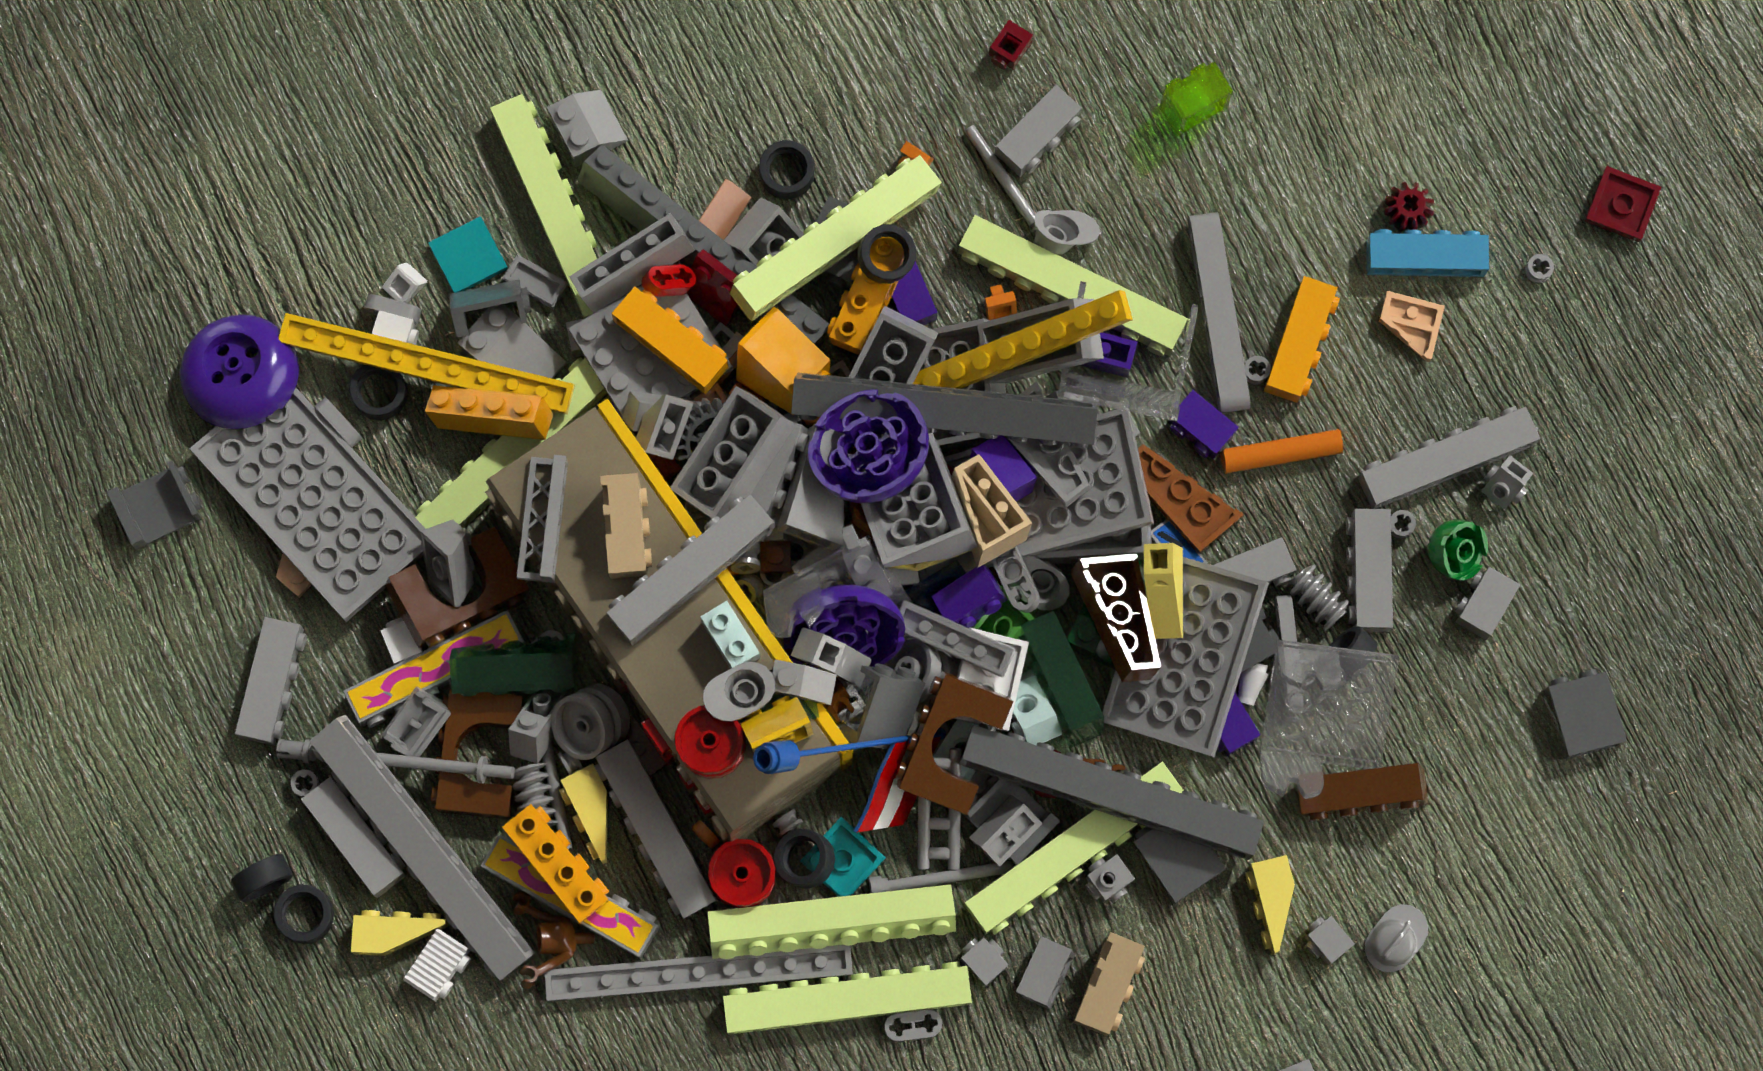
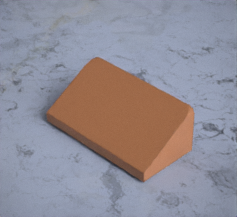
M725 179L699 221L724 240L735 226L752 197L733 182Z

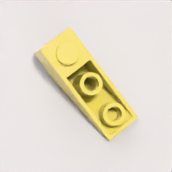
M1174 543L1144 544V580L1155 639L1183 638V548Z
M591 764L561 779L564 787L559 789V792L566 806L573 804L577 815L572 818L580 833L586 830L591 840L586 843V846L593 860L600 858L602 864L607 863L608 792L594 764Z
M1287 855L1251 863L1248 866L1249 872H1245L1249 890L1254 889L1257 901L1253 902L1257 920L1262 919L1265 931L1261 932L1262 942L1265 950L1270 949L1271 955H1275L1280 951L1295 885Z
M362 910L361 915H353L351 952L354 955L386 956L435 933L437 928L442 930L448 927V921L441 919V914L423 913V918H410V912L395 911L392 912V917L380 916V911Z

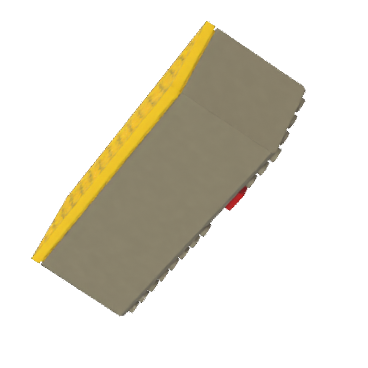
M607 398L597 405L598 409L592 408L488 478L486 484L489 489L485 493L488 496L494 513L502 524H506L510 536L520 549L531 457L553 459L554 455L567 457L568 469L554 583H543L552 597L556 596L560 608L570 622L573 620L577 633L586 646L591 645L590 647L603 670L607 669L613 677L611 682L620 695L626 692L645 719L641 722L645 730V736L666 766L675 762L679 780L689 794L693 792L697 806L707 819L712 816L711 820L714 830L721 841L726 843L728 840L732 842L735 839H745L839 774L840 768L843 771L852 765L853 749L800 757L799 764L793 771L765 774L755 767L753 761L754 753L745 736L746 751L743 760L732 773L722 778L707 779L695 775L685 767L675 746V732L678 723L687 712L704 705L703 691L708 682L730 669L702 625L700 618L702 615L728 601L760 652V659L756 661L757 663L766 666L772 673L775 659L793 662L727 568L633 646L607 616V612L610 610L609 604L620 595L626 597L634 590L632 587L634 583L643 576L610 579L605 538V517L603 515V489L600 476L638 473L641 488H647L648 506H643L642 510L643 518H649L650 536L645 537V549L651 548L653 567H647L648 577L658 571L656 566L669 555L672 558L682 551L680 546L692 536L698 538L702 532ZM537 465L536 478L544 486L551 480L552 467ZM536 483L534 486V493L540 489ZM544 493L535 498L532 503V508L539 516L548 509L549 499ZM532 513L530 523L536 519ZM538 523L529 530V539L535 546L544 540L545 529ZM529 543L527 546V553L533 549L529 545ZM535 553L527 560L534 571L540 573L542 559ZM773 694L771 700L764 707L760 708L762 713L773 708L772 703L785 696ZM798 699L811 722L814 735L795 743L799 751L850 744L821 703ZM744 718L738 720L739 723L745 721ZM709 737V741H704V743L708 746L713 745L716 741L715 737Z

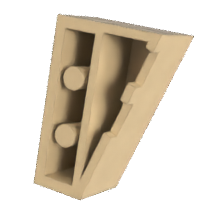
M980 454L955 467L952 480L977 547L971 550L977 568L1026 541L1032 522Z
M638 473L600 476L603 489V515L605 517V538L610 579L647 575V567H653L651 548L645 549V537L650 536L649 518H643L642 510L643 506H648L647 488H641Z
M1112 932L1109 933L1073 1023L1108 1036L1111 1030L1117 1031L1123 1016L1118 1013L1122 1002L1128 1003L1134 986L1130 985L1134 973L1139 975L1145 957L1141 956L1144 945Z

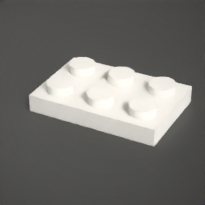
M969 628L1016 649L1004 677L997 676L962 659L957 675L959 678L1008 696L1014 701L1002 731H1009L1029 642ZM970 717L953 718L978 725L979 723H984Z

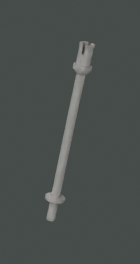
M284 739L278 741L276 751L281 752L277 753V758L302 760L305 764H311L318 759L313 752V745L309 742V739H306L305 742ZM376 753L386 766L476 775L478 783L482 784L487 776L513 779L515 774L514 767L488 764L486 756H481L478 763Z

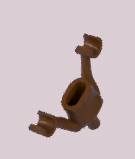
M518 892L514 895L513 901H519L524 904L523 906H515V914L523 915L527 913L543 921L539 922L536 927L538 953L557 954V956L536 968L527 965L521 969L520 974L528 975L531 979H524L520 984L523 988L529 989L534 985L537 977L571 959L576 951V944H594V932H575L569 918L549 914L531 906V898L525 892Z

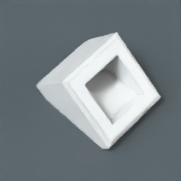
M403 263L397 265L382 288L395 300L408 303L425 286L427 280L410 264Z

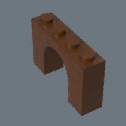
M495 527L471 538L469 553L481 579L482 593L475 602L469 605L455 608L438 601L429 591L416 565L388 577L385 587L418 648L428 645L429 648L434 647L445 640L444 636L452 632L458 635L472 627L471 623L479 619L484 622L498 615V610L506 606L508 609H513L525 601L523 598H525L529 588L524 580L517 579L518 568Z
M942 671L940 677L935 676L931 683L929 693L932 694L928 706L924 704L920 710L917 722L921 724L917 733L910 735L906 745V750L909 751L905 762L900 761L894 778L897 779L896 785L899 789L968 815L979 786L974 781L948 772L936 764L932 755L933 737L937 729L944 722L955 717H970L1002 730L1014 701L1008 696Z
M450 688L449 696H444L443 703L451 715L446 720V725L442 726L439 730L438 742L443 744L442 756H437L436 759L458 761V749L461 742L475 729L482 727L509 729L524 707L525 700L523 696ZM435 771V774H439L438 786H433L431 804H436L435 809L438 812L511 820L514 795L512 786L482 784L470 780L463 774Z

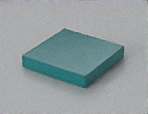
M481 216L428 242L454 293L466 291L508 270Z
M842 817L823 835L833 846L835 854L834 869L823 884L837 897L851 896L886 859L859 832H854V828ZM816 844L800 860V863L811 873L816 869L820 858V852Z

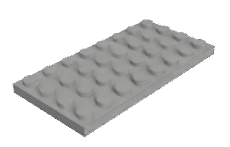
M295 387L287 404L282 409H277L273 414L265 418V422L244 429H226L215 426L189 449L341 618L347 622L386 588L385 584L389 576L411 567L424 555L421 531L425 528Z
M1127 407L1098 414L1094 445L1088 444L1087 448H1076L1070 446V442H1067L1090 485V490L1068 507L1059 500L1036 474L1037 479L1033 492L1017 501V504L1032 522L1027 540L1017 545L1021 557L1035 556L1154 524L1131 415ZM972 449L945 456L944 459L947 464L957 467L970 459ZM972 551L919 570L921 583L926 585L947 576L955 575L956 577L966 574L977 566ZM991 561L984 564L987 568L994 567Z

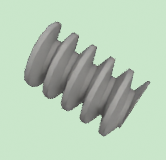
M1315 564L1304 568L1284 588L1294 585L1290 595L1293 597L1302 594L1298 602L1299 605L1310 603L1306 612L1312 614L1318 611L1315 622L1319 623L1326 620L1327 622L1323 627V631L1326 632L1347 613L1345 609L1349 601L1337 602L1340 591L1330 594L1329 590L1332 583L1329 582L1321 585L1324 574L1321 573L1313 576L1312 574L1316 568Z
M547 763L530 764L515 770L513 779L519 781L514 783L512 788L514 791L521 793L516 795L514 799L515 802L524 804L517 808L518 814L530 804L535 809L541 806L548 816L556 812V809L546 807V804L554 800L553 797L544 795V792L552 788L551 785L542 784V780L549 777V773L540 772L539 770L547 765ZM551 820L547 824L553 826L558 824V821Z

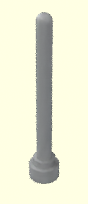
M1005 861L1000 867L996 863L894 880L875 876L868 878L870 893L964 881L1006 874L1014 868V864L1011 861Z

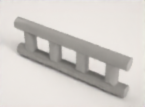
M950 748L949 758H934L939 767L961 776V765H959L962 756L961 748ZM918 796L917 868L929 869L930 859L948 860V869H960L961 812L949 808L948 818L930 817V800ZM930 829L948 830V847H930Z

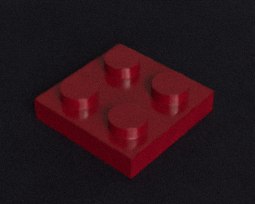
M1606 166L1585 222L1640 243L1662 187Z
M703 249L696 255L690 268L696 275V283L687 292L690 300L702 307L713 318L727 326L733 320L739 308V305L730 295L734 284L733 280L738 275Z

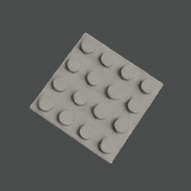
M642 285L638 287L640 291H643L644 288ZM687 293L684 295L656 297L658 300L656 303L664 310L668 307L676 312L681 318L679 322L687 328L690 326L696 328L704 336L702 340L709 346L715 344L720 347ZM627 294L568 328L571 336L622 418L629 391L656 395L667 394L684 399L699 390L613 321L612 312ZM729 360L728 369L723 373V375L733 370V366L731 365Z

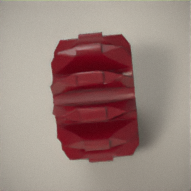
M1402 182L1400 189L1393 187L1390 190L1391 196H1386L1384 203L1388 205L1384 210V215L1392 216L1389 221L1390 225H1394L1397 222L1400 223V232L1404 231L1407 225L1410 230H1417L1418 225L1425 227L1428 223L1427 218H1431L1434 214V211L1429 208L1433 206L1434 199L1425 198L1429 193L1428 189H1423L1421 192L1417 190L1419 187L1418 182H1415L1411 189L1406 182ZM1405 203L1406 206H1408V204L1411 203L1414 206L1413 210L1412 208H1410V210L1407 211L1404 208Z

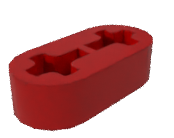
M682 264L654 266L644 275L641 282L644 290L651 292L655 297L684 295L695 285L696 275L692 269Z

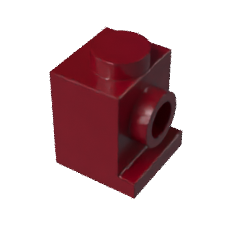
M1008 20L989 48V55L992 56L991 62L1000 69L1005 70L1009 67L1014 70L1027 49L1032 45L1033 34ZM1006 47L1013 48L1014 53L1010 54L1004 49Z

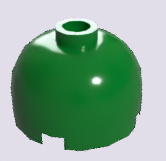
M1453 519L1440 524L1433 531L1428 543V557L1433 567L1446 577L1462 581L1474 577L1481 570L1483 565H1479L1482 560V556H1487L1488 539L1484 529L1473 522L1461 519Z

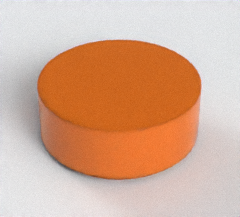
M698 820L692 826V831L710 849H713L720 842L718 837L701 820Z

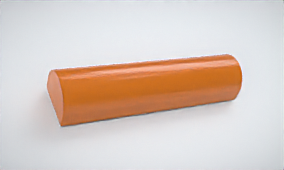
M1336 429L1227 448L1220 452L1224 473L1226 474L1342 454L1343 440L1341 430Z

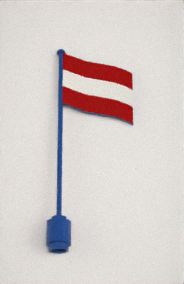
M938 728L933 737L932 755L939 741L946 736V731L943 728ZM910 735L799 751L793 741L781 740L763 743L755 750L753 755L754 765L759 771L765 774H775L795 770L799 764L800 757L891 744L878 770L863 814L854 829L856 833L903 825L917 797L915 794L899 789L896 785L897 779L894 778L900 761L905 762L909 751L906 750V745Z

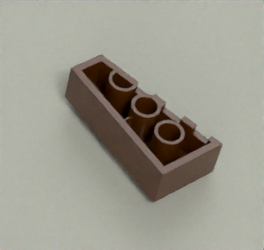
M1137 554L1079 559L1070 573L1121 681L1151 680L1161 668Z
M1419 763L1297 778L1301 814L1305 817L1310 816V821L1328 819V814L1340 813V817L1357 816L1360 811H1370L1371 814L1388 812L1391 808L1410 810L1419 808L1422 805H1429L1425 770Z

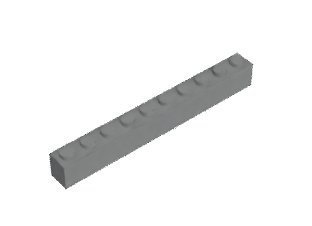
M346 715L333 720L309 740L313 745L312 749L316 757L329 765L332 769L331 774L336 782L345 786L352 794L350 798L355 806L367 813L371 818L369 820L371 826L378 833H383L390 842L388 843L390 850L397 857H402L408 865L407 869L410 875L416 881H421L427 889L426 893L429 899L435 905L441 906L446 913L445 917L448 923L454 929L460 930L465 937L467 947L472 952L479 954L484 961L486 971L491 976L497 977L501 981L535 954Z

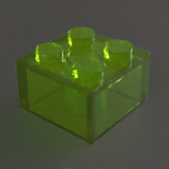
M1215 61L1207 66L1205 63H1202L1190 71V76L1183 80L1178 77L1166 84L1159 108L1177 137L1228 108L1233 90Z

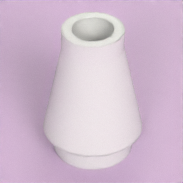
M1258 663L1240 674L1238 698L1241 703L1255 705V701L1269 675L1266 673L1267 665Z

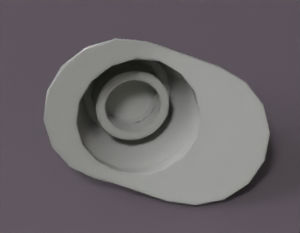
M1042 210L1036 213L1033 219L1037 228L1033 243L1056 255L1066 253L1074 245L1093 243L1100 234L1099 225L1096 221L1080 211Z
M1032 556L1022 557L1039 593L1040 601L1037 608L1050 611L1062 606L1069 596L1070 586L1066 577L1060 572V569L1049 561H1042ZM1010 564L1005 569V577L1010 580L1018 577L1020 573L1018 564ZM1021 585L1014 586L1019 589L1022 596L1021 599L1029 603L1028 597L1031 594H1027Z
M744 662L708 682L703 691V703L706 710L716 719L729 722L739 720L764 707L771 700L775 692V680L766 666L757 662Z
M1400 904L1390 908L1371 930L1365 941V953L1373 967L1383 972H1395L1405 967L1424 944L1428 936V924L1425 916L1419 909L1411 905Z

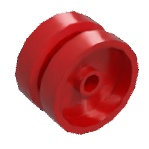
M705 705L698 706L687 712L679 721L675 732L676 750L685 767L697 776L707 779L722 778L732 773L743 760L746 751V739L738 720L729 722L716 719L706 710ZM714 736L716 741L713 745L708 746L704 743V741H709V737Z
M735 839L732 842L724 843L715 851L709 862L708 877L713 893L722 903L733 909L759 906L770 896L775 886L776 869L772 856L763 845L751 839ZM742 868L743 871H748V875L746 878L740 879L737 877L736 871Z

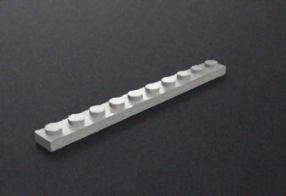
M846 945L826 946L822 949L807 948L798 949L793 952H771L760 956H735L731 959H713L712 956L552 969L545 973L546 1001L853 975L851 948Z

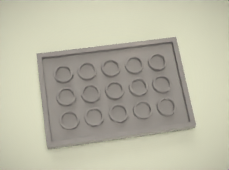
M1183 557V638L1155 639L1161 668L1151 680L1122 682L1117 671H1115L1100 721L1215 757L1269 583ZM1144 580L1143 584H1144V589H1145V593H1146L1145 580Z

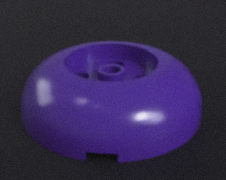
M231 315L213 321L193 337L182 357L180 383L186 401L200 418L217 427L244 429L265 422V418L273 414L277 409H282L287 404L297 385L299 361L295 348L282 343L278 339L281 330L278 326L266 319L253 315ZM229 349L227 355L219 356L223 350ZM247 352L251 354L257 353V355L253 358H248ZM218 374H223V381L216 384L218 382Z
M871 389L848 395L829 407L815 425L816 431L808 445V458L811 469L826 490L836 497L849 502L874 503L897 495L916 479L927 458L929 435L922 414L909 399L895 392L894 394L885 393L878 395L877 389ZM861 396L870 399L871 402L879 399L889 403L895 409L898 416L888 418L887 420L879 416L870 418L861 411L853 410L848 412L843 419H839L842 412L849 405L857 402V398ZM829 429L843 433L838 439L837 449L831 452L829 456L831 467L823 461L820 452L822 436ZM876 434H885V435H884L882 438L879 439ZM855 446L857 452L854 454H850V452Z
M837 585L819 590L807 596L796 605L785 623L783 644L785 652L793 663L816 668L791 656L803 627L825 634L850 646L872 659L869 667H875L877 663L885 664L899 652L904 644L906 628L899 608L885 594L860 585Z

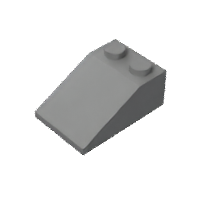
M504 304L489 307L468 330L469 335L463 336L457 343L460 351L468 358L552 379L567 363L526 323L521 324V319Z

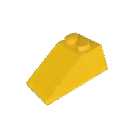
M789 696L782 697L772 703L773 708L763 713L759 709L744 717L745 721L741 722L740 725L753 753L766 742L791 740L797 743L814 735L811 722L797 697L790 699Z

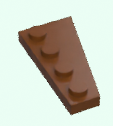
M1144 444L1138 448L1150 501L1198 554L1244 516L1236 508L1234 510L1224 503L1222 498L1214 493L1211 494L1198 485L1196 480L1190 476H1185L1175 469L1173 464Z

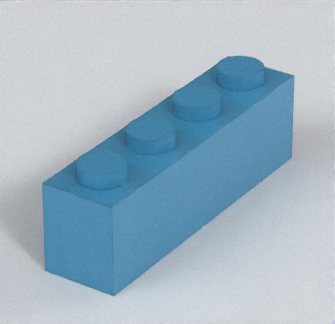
M1388 229L1375 230L1374 233H1370L1366 241L1367 275L1485 277L1489 270V235H1480L1479 231H1465L1460 235L1451 234L1448 230L1434 231L1433 234H1421L1420 230H1406L1403 234H1393Z

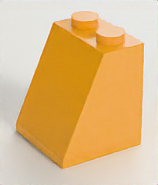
M773 307L738 343L736 381L791 414L794 378L797 373L831 376L829 373L830 359L779 309Z

